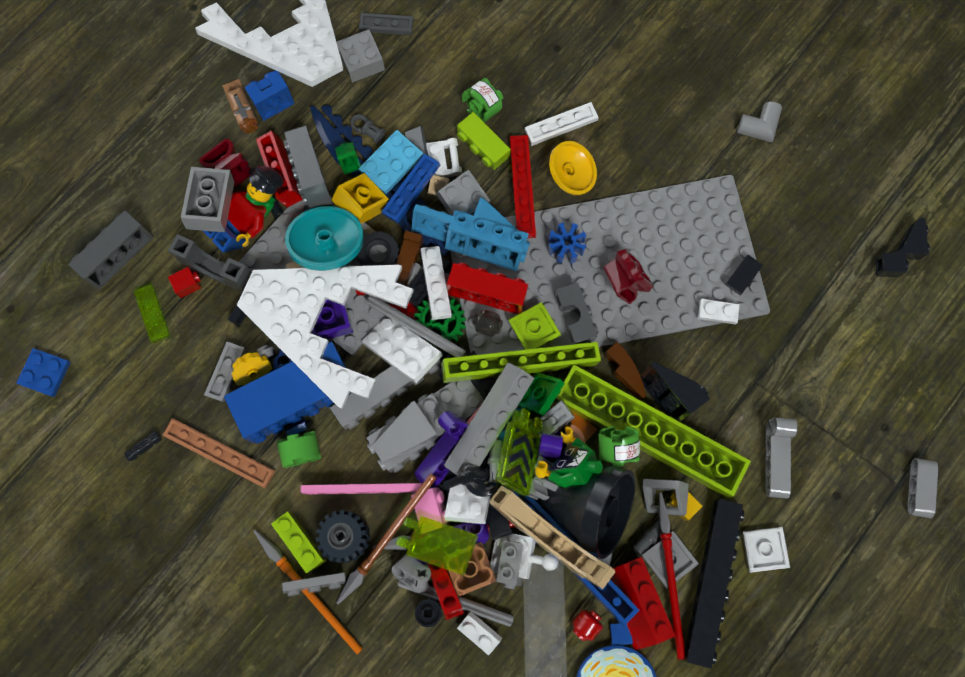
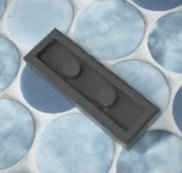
M361 13L359 31L363 32L369 29L371 33L412 35L414 18L413 16Z

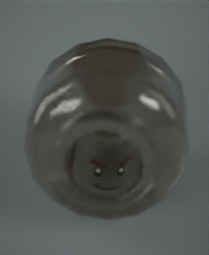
M484 309L474 316L473 325H475L477 333L493 337L500 333L503 320H501L499 314Z

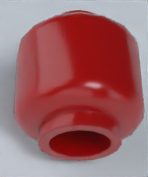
M582 610L572 622L574 627L572 631L582 641H592L603 629V625L600 622L602 617L594 610L591 612Z

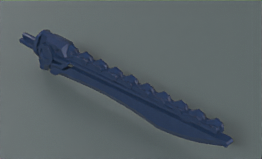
M325 105L321 109L336 126L335 129L315 106L310 107L318 133L329 153L339 165L335 148L339 147L342 143H346L340 136L341 134L350 143L353 142L355 149L365 161L372 155L371 147L362 146V137H353L352 127L348 125L343 126L342 117L332 115V106ZM359 158L360 164L362 166L364 162ZM359 170L352 172L351 174L354 177H357L362 173ZM402 179L391 189L394 194L403 183ZM390 192L385 194L389 202L393 195ZM416 199L408 209L411 224L415 205L427 206L421 199ZM406 212L398 224L404 232L415 233L411 231L412 226L408 223V214ZM420 234L424 239L422 248L433 244L434 246H439L440 253L443 256L450 253L449 251L451 250L445 249L446 242Z

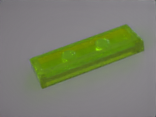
M150 284L134 290L133 292L150 342L155 343L171 337L154 286Z

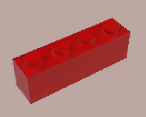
M273 131L257 138L256 141L265 166L278 171L284 179V185L275 193L276 199L287 208L303 200L297 188V180H295L293 168L283 141Z

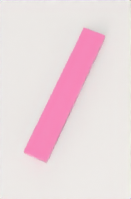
M422 484L301 485V493H416Z

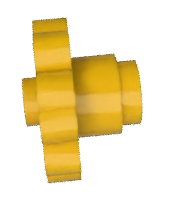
M258 352L247 353L237 358L236 362L233 363L234 371L231 374L238 386L246 385L270 373L272 365L267 356L260 357Z

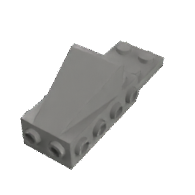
M470 380L451 382L429 396L428 394L423 395L418 399L419 403L411 402L401 411L402 413L397 418L393 416L385 422V426L380 429L377 427L369 432L370 436L367 437L369 443L366 445L372 454L377 453L380 459L377 462L383 471L387 469L390 473L393 471L396 473L404 467V463L409 460L412 462L421 456L420 452L433 448L437 443L436 441L445 432L438 424V419L442 413L451 411L467 420L484 402V399Z

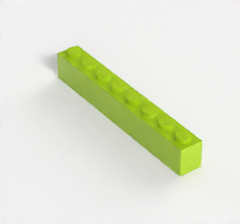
M598 342L445 358L441 366L443 381L448 383L499 377L507 363L524 370L526 373L572 369L573 365L580 368L595 366L601 361Z

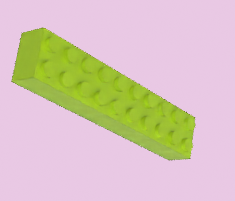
M573 365L564 381L565 385L561 389L560 394L555 398L554 403L558 404L560 401H564L572 413L601 429L616 426V430H625V426L637 429L639 431L641 451L726 498L734 497L751 462L750 460L580 367Z

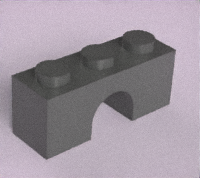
M575 283L556 289L555 297L560 311L573 310L579 317L578 322L570 324L567 328L572 345L595 341L599 332L596 323H592L590 317L592 316V311L589 305L586 306L584 300L586 295L583 287L580 288L579 284Z

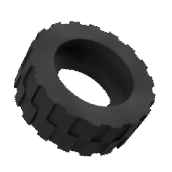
M374 231L371 234L365 235L363 246L358 253V259L361 266L396 265L400 251L397 242L388 233ZM375 245H383L388 250V256L382 262H375L369 256L370 249Z

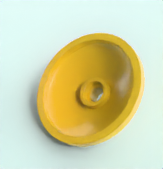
M574 141L562 142L552 150L549 166L556 184L563 191L571 195H583L589 192L597 179L596 164L590 152L584 146Z

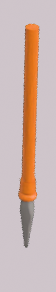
M254 530L268 557L276 562V565L292 581L302 580L287 561V558L283 557L280 549ZM308 590L302 591L351 649L358 654L363 648L316 594L308 593Z

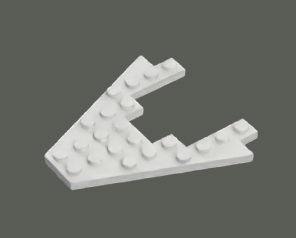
M299 0L303 6L292 11V16L298 24L272 37L262 27L245 34L217 3L201 10L202 16L208 22L195 28L198 35L311 87L343 71L341 57L325 0Z
M401 265L347 266L326 271L310 270L307 268L253 270L237 306L340 409H343L350 392L369 399L376 380L321 359L329 341L311 333L326 299L345 306L351 289H355L407 308L413 294V289L396 283L402 270Z

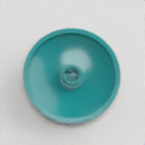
M332 206L316 207L301 213L290 223L285 234V243L290 257L300 266L317 271L333 270L346 265L358 255L364 241L363 230L359 220L349 211Z

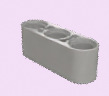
M918 458L912 460L908 494L909 515L930 519L934 517L938 482L937 462Z

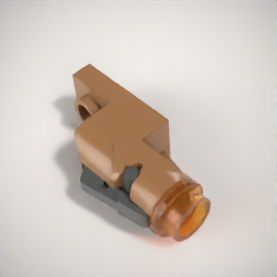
M237 79L222 85L240 129L246 134L255 132L258 128V122L241 81Z

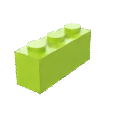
M474 112L457 125L458 138L462 142H466L470 150L475 155L478 154L487 167L495 170L510 157L511 149Z
M287 511L271 523L306 573L313 572L327 561L292 512Z

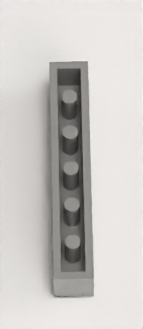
M440 359L426 374H433L439 370L441 365ZM391 366L373 378L376 382L369 399L351 393L348 395L343 409H340L336 404L330 407V409L345 430L347 428L352 429L359 424L358 421L360 419L372 416L375 413V409L379 406L385 407L392 401L391 398L396 395L401 396L407 392V387L412 384H419L424 378L422 377L417 383H414Z
M507 363L444 464L446 468L456 475L467 470H478L533 382L534 378L531 375Z

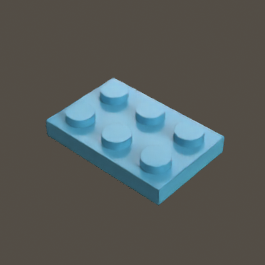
M396 130L362 164L359 171L362 174L365 173L384 194H387L416 165L424 154Z

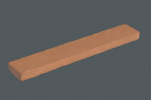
M171 419L163 433L164 437L265 489L275 473L271 468L176 419Z

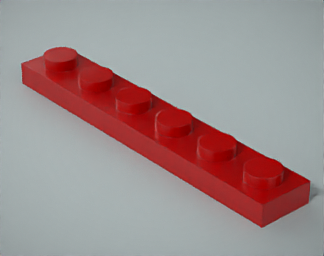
M528 135L510 136L516 229L529 233L527 239L536 238Z

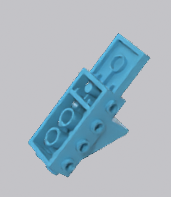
M480 198L474 216L457 210L451 216L446 212H439L427 206L417 204L413 210L411 231L446 242L445 249L516 272L520 262L524 263L530 242L527 241L529 233L517 230L483 198Z

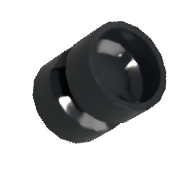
M424 599L415 609V619L423 627H433L442 618L443 610L441 604L435 599Z

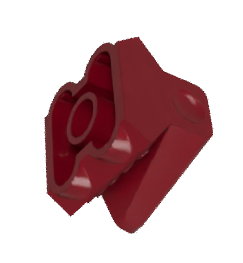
M224 139L199 159L200 164L204 168L230 170L234 180L233 190L250 177L248 172L251 168L242 153L236 154L234 145L229 139Z
M627 249L618 251L615 259L603 267L616 295L628 304L633 303L637 298V291L650 292L653 288V284L644 272L642 265Z

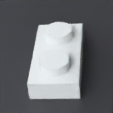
M701 299L698 319L736 325L738 323L740 304Z
M471 611L457 628L487 655H490L502 640L500 635Z

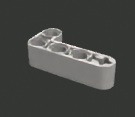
M774 417L767 421L765 485L767 497H790L791 438L795 437L797 433L796 419Z

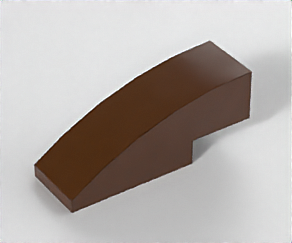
M616 342L605 353L604 357L617 368L612 375L641 401L646 396L639 371L625 349Z

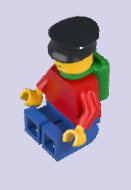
M256 166L255 172L249 177L250 183L247 186V192L237 191L232 193L225 232L203 231L210 239L213 238L212 241L222 252L238 250L248 246L249 240L253 239L263 230L264 220L274 207L275 199L272 197V194L278 192L279 188L284 185L282 175L275 169L266 166Z

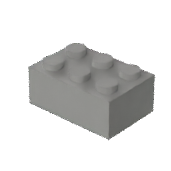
M191 167L181 213V220L186 229L225 232L234 187V180L230 170Z

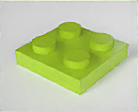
M542 302L508 320L524 350L540 348L561 336Z

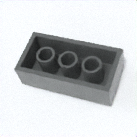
M303 126L284 132L286 140L283 142L287 152L290 151L288 158L293 167L292 171L295 180H297V188L302 196L304 205H309L310 209L333 205L307 127Z
M127 211L118 214L108 227L103 228L100 234L90 241L82 252L75 255L68 265L85 281L100 290L154 237Z

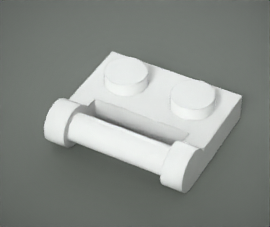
M456 138L426 143L428 156L438 161L441 165L434 175L447 178L462 174V168L459 166L456 147L458 146V141ZM447 148L450 149L451 169H447L444 149Z

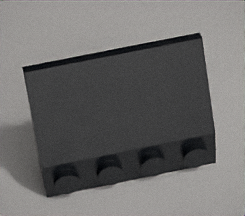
M653 362L641 375L644 388L663 412L679 422L710 399L708 397L709 393L704 386L656 362Z

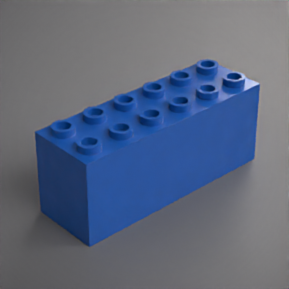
M333 342L328 343L321 359L347 368ZM293 361L224 396L243 439L256 444L267 439L266 436L272 433L274 435L281 433L285 430L284 427L290 424L293 426L301 422L302 418L308 415L311 417L320 412L319 409L325 406L329 408L335 405Z

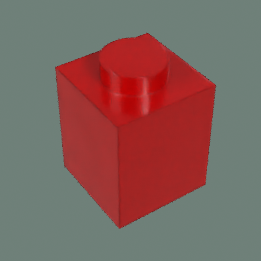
M189 267L168 276L174 292L180 298L201 289L199 283L201 278L198 272H193Z

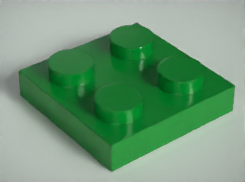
M537 372L518 406L521 409L544 416L555 398L560 394L565 383L561 379Z

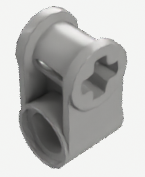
M405 555L392 567V573L395 578L402 581L414 592L424 593L427 591L431 571L413 558L412 555Z

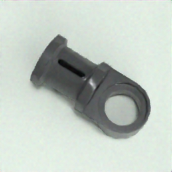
M357 114L351 119L352 129L356 133L369 136L376 144L383 139L386 131L375 126L373 121L361 114ZM357 120H362L364 125L357 128L354 126V123Z

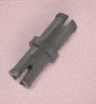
M659 519L649 530H645L643 536L631 546L638 555L641 556L651 544L657 542V538L661 534Z

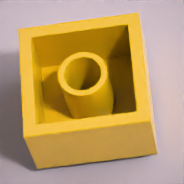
M365 173L339 185L332 198V202L338 208L352 213L361 224L381 214L389 200Z

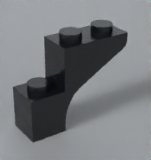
M920 218L909 226L896 252L882 253L875 259L877 277H900L908 270V260H921L929 254L930 245L927 242L928 226L926 225V218Z

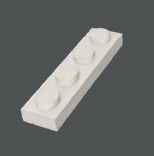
M592 102L527 126L524 131L528 135L531 146L598 121L599 117Z
M439 246L421 248L420 253L432 320L451 318L452 314Z

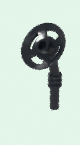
M485 457L479 470L464 471L457 477L445 481L443 486L445 489H450L462 484L472 494L479 497H488L495 494L502 486L504 473L502 470V482L496 483L493 488L485 491V488L493 484L488 482L490 478L489 457ZM475 481L479 485L478 490L470 483Z

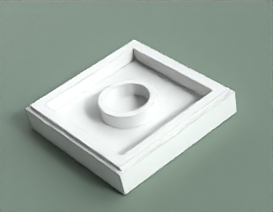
M783 527L741 532L749 573L790 568Z

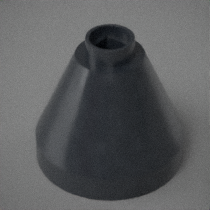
M614 465L603 466L601 473H594L585 485H575L567 488L558 487L555 492L547 488L549 499L543 500L538 498L536 500L541 502V507L578 546L597 558L605 559L614 551L627 526L635 496V477L633 472L628 469Z

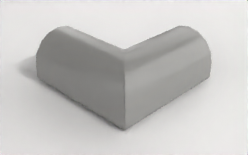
M766 102L763 105L760 118L743 114L737 133L772 143L782 106L776 102Z

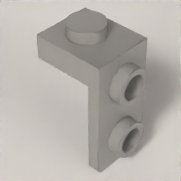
M503 541L496 582L503 583L504 588L515 589V586H522L523 578L518 577L523 552V544Z

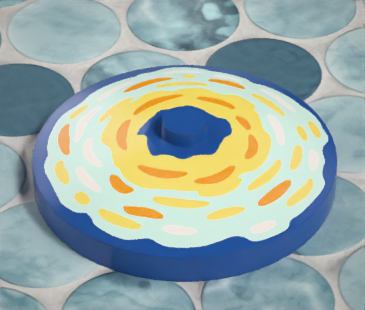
M607 645L594 650L584 659L576 677H656V674L648 660L634 649L622 645Z

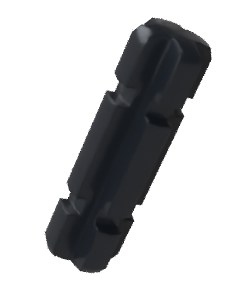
M154 431L148 435V438L145 437L134 445L133 449L127 450L124 453L126 459L133 461L138 457L137 455H141L153 447L154 443L160 442L162 440L160 434Z

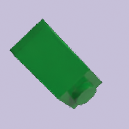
M353 142L342 143L339 147L335 148L338 161L345 175L359 170L361 164Z

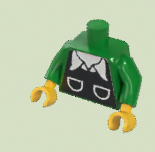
M565 427L567 435L561 432L563 442H571L572 445H567L550 470H548V464L545 461H539L538 467H535V474L539 478L549 477L548 480L556 483L558 487L567 488L575 485H585L594 473H601L602 463L597 460L595 452L579 438L573 437V430L570 427Z

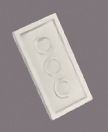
M385 316L361 341L364 346L414 383H417L443 356L438 349L388 316Z

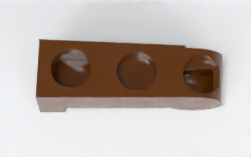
M405 231L404 241L396 265L402 266L396 283L404 286L408 285L420 249L424 243L422 235Z

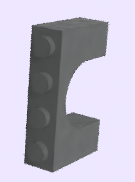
M178 234L168 249V252L183 266L189 267L242 293L252 273L246 265L231 258H228L227 262L224 263L200 249L194 241Z

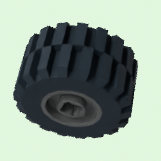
M340 510V512L334 511L332 515L325 516L326 520L319 523L321 528L316 531L319 534V537L316 538V542L319 543L317 547L319 551L323 552L322 555L328 557V560L340 563L355 561L359 559V556H363L365 548L368 549L369 547L367 542L371 538L368 535L370 529L366 526V521L361 519V516L345 510Z

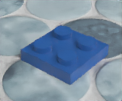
M33 348L16 384L55 397L71 362Z

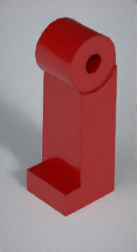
M442 558L427 563L446 620L464 614Z

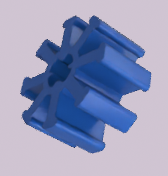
M564 223L558 224L557 233L552 230L549 235L548 242H553V244H549L548 252L552 255L554 252L561 251L556 260L559 263H563L565 254H568L570 264L576 262L578 256L576 253H579L580 256L584 254L586 244L580 243L585 242L586 234L583 231L581 234L574 236L578 225L572 223L569 233L566 232ZM566 241L570 242L568 246L564 244Z

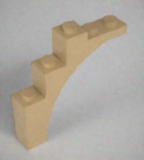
M501 486L489 501L514 526L530 536L545 551L557 557L572 572L589 580L601 589L606 586L616 572L612 567L600 561L563 535L509 489Z

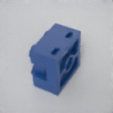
M276 70L268 72L261 81H252L245 87L263 121L295 104L288 86Z

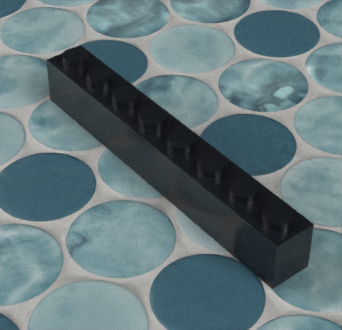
M723 499L714 500L685 645L686 659H683L685 662L712 669V664L716 663L717 652H715L716 643H719L721 639L719 627L720 622L723 623L725 618L723 607L724 602H727L729 597L727 586L733 576L731 565L737 555L735 544L740 539L739 523L744 518L743 504Z

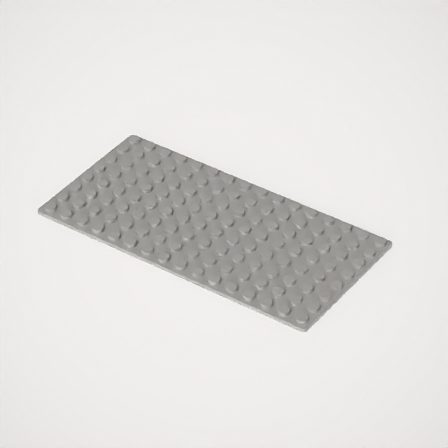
M732 175L534 212L536 238L527 239L530 245L524 263L520 262L517 272L450 251L452 264L462 262L468 264L470 268H484L488 270V273H501L506 275L507 278L513 280L519 278L529 284L522 312L542 302L561 333L560 337L540 348L572 345L567 328L570 324L578 322L579 317L573 310L560 311L555 292L556 289L578 283L580 288L583 287L586 298L584 300L586 306H590L592 323H596L599 332L595 341L592 342H598V347L614 345L616 342L620 344L722 324V322L698 319L701 299L740 304L738 320L770 313L760 271L741 296L725 285L747 255L756 260ZM516 216L504 217L516 228ZM564 223L567 233L570 232L572 223L577 224L578 228L574 236L581 234L583 231L586 234L585 242L580 243L586 244L584 254L580 256L579 253H576L578 256L575 263L570 264L568 254L564 255L563 263H559L556 260L561 251L554 252L552 255L548 252L549 244H553V242H548L549 235L552 230L557 233L558 224ZM566 241L564 244L568 246L570 242ZM627 249L637 258L653 284L650 292L637 291V298L631 304L626 303L616 295L603 269L605 265L615 259L618 251ZM460 299L461 308L465 311L463 317L467 318L464 323L470 353L475 351L477 355L524 350L508 322L509 319L517 316V314ZM485 313L496 315L499 317V319L492 317L490 315H486Z

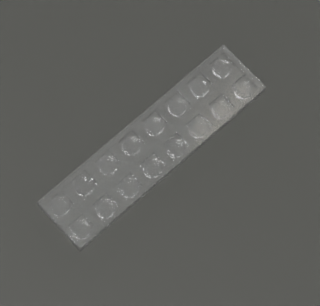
M558 559L557 568L548 571L542 565L532 563L529 579L523 578L525 677H567L564 564Z

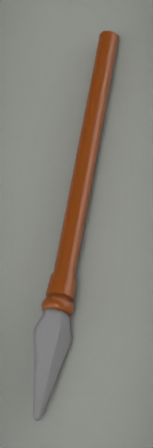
M429 474L369 556L363 560L356 571L349 575L336 602L337 604H340L362 584L363 578L368 574L373 562L437 477L435 475Z

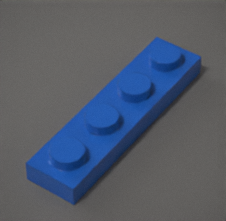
M424 154L381 211L382 214L398 224L441 166L440 163Z

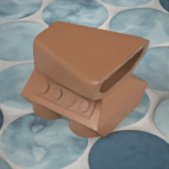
M482 542L444 557L458 596L496 582Z

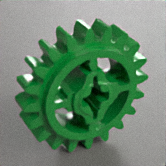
M455 299L449 302L451 318L440 319L445 320L442 325L441 323H436L437 320L432 319L425 323V315L430 311L429 303L425 300L422 302L423 307H417L420 313H415L414 315L415 318L419 319L416 322L430 330L438 331L443 338L450 342L453 340L455 343L458 341L457 336L462 337L463 335L460 330L466 329V326L461 323L466 322L467 318L461 317L465 313L464 310L458 311L461 304L453 305ZM455 320L454 330L449 333L448 324Z

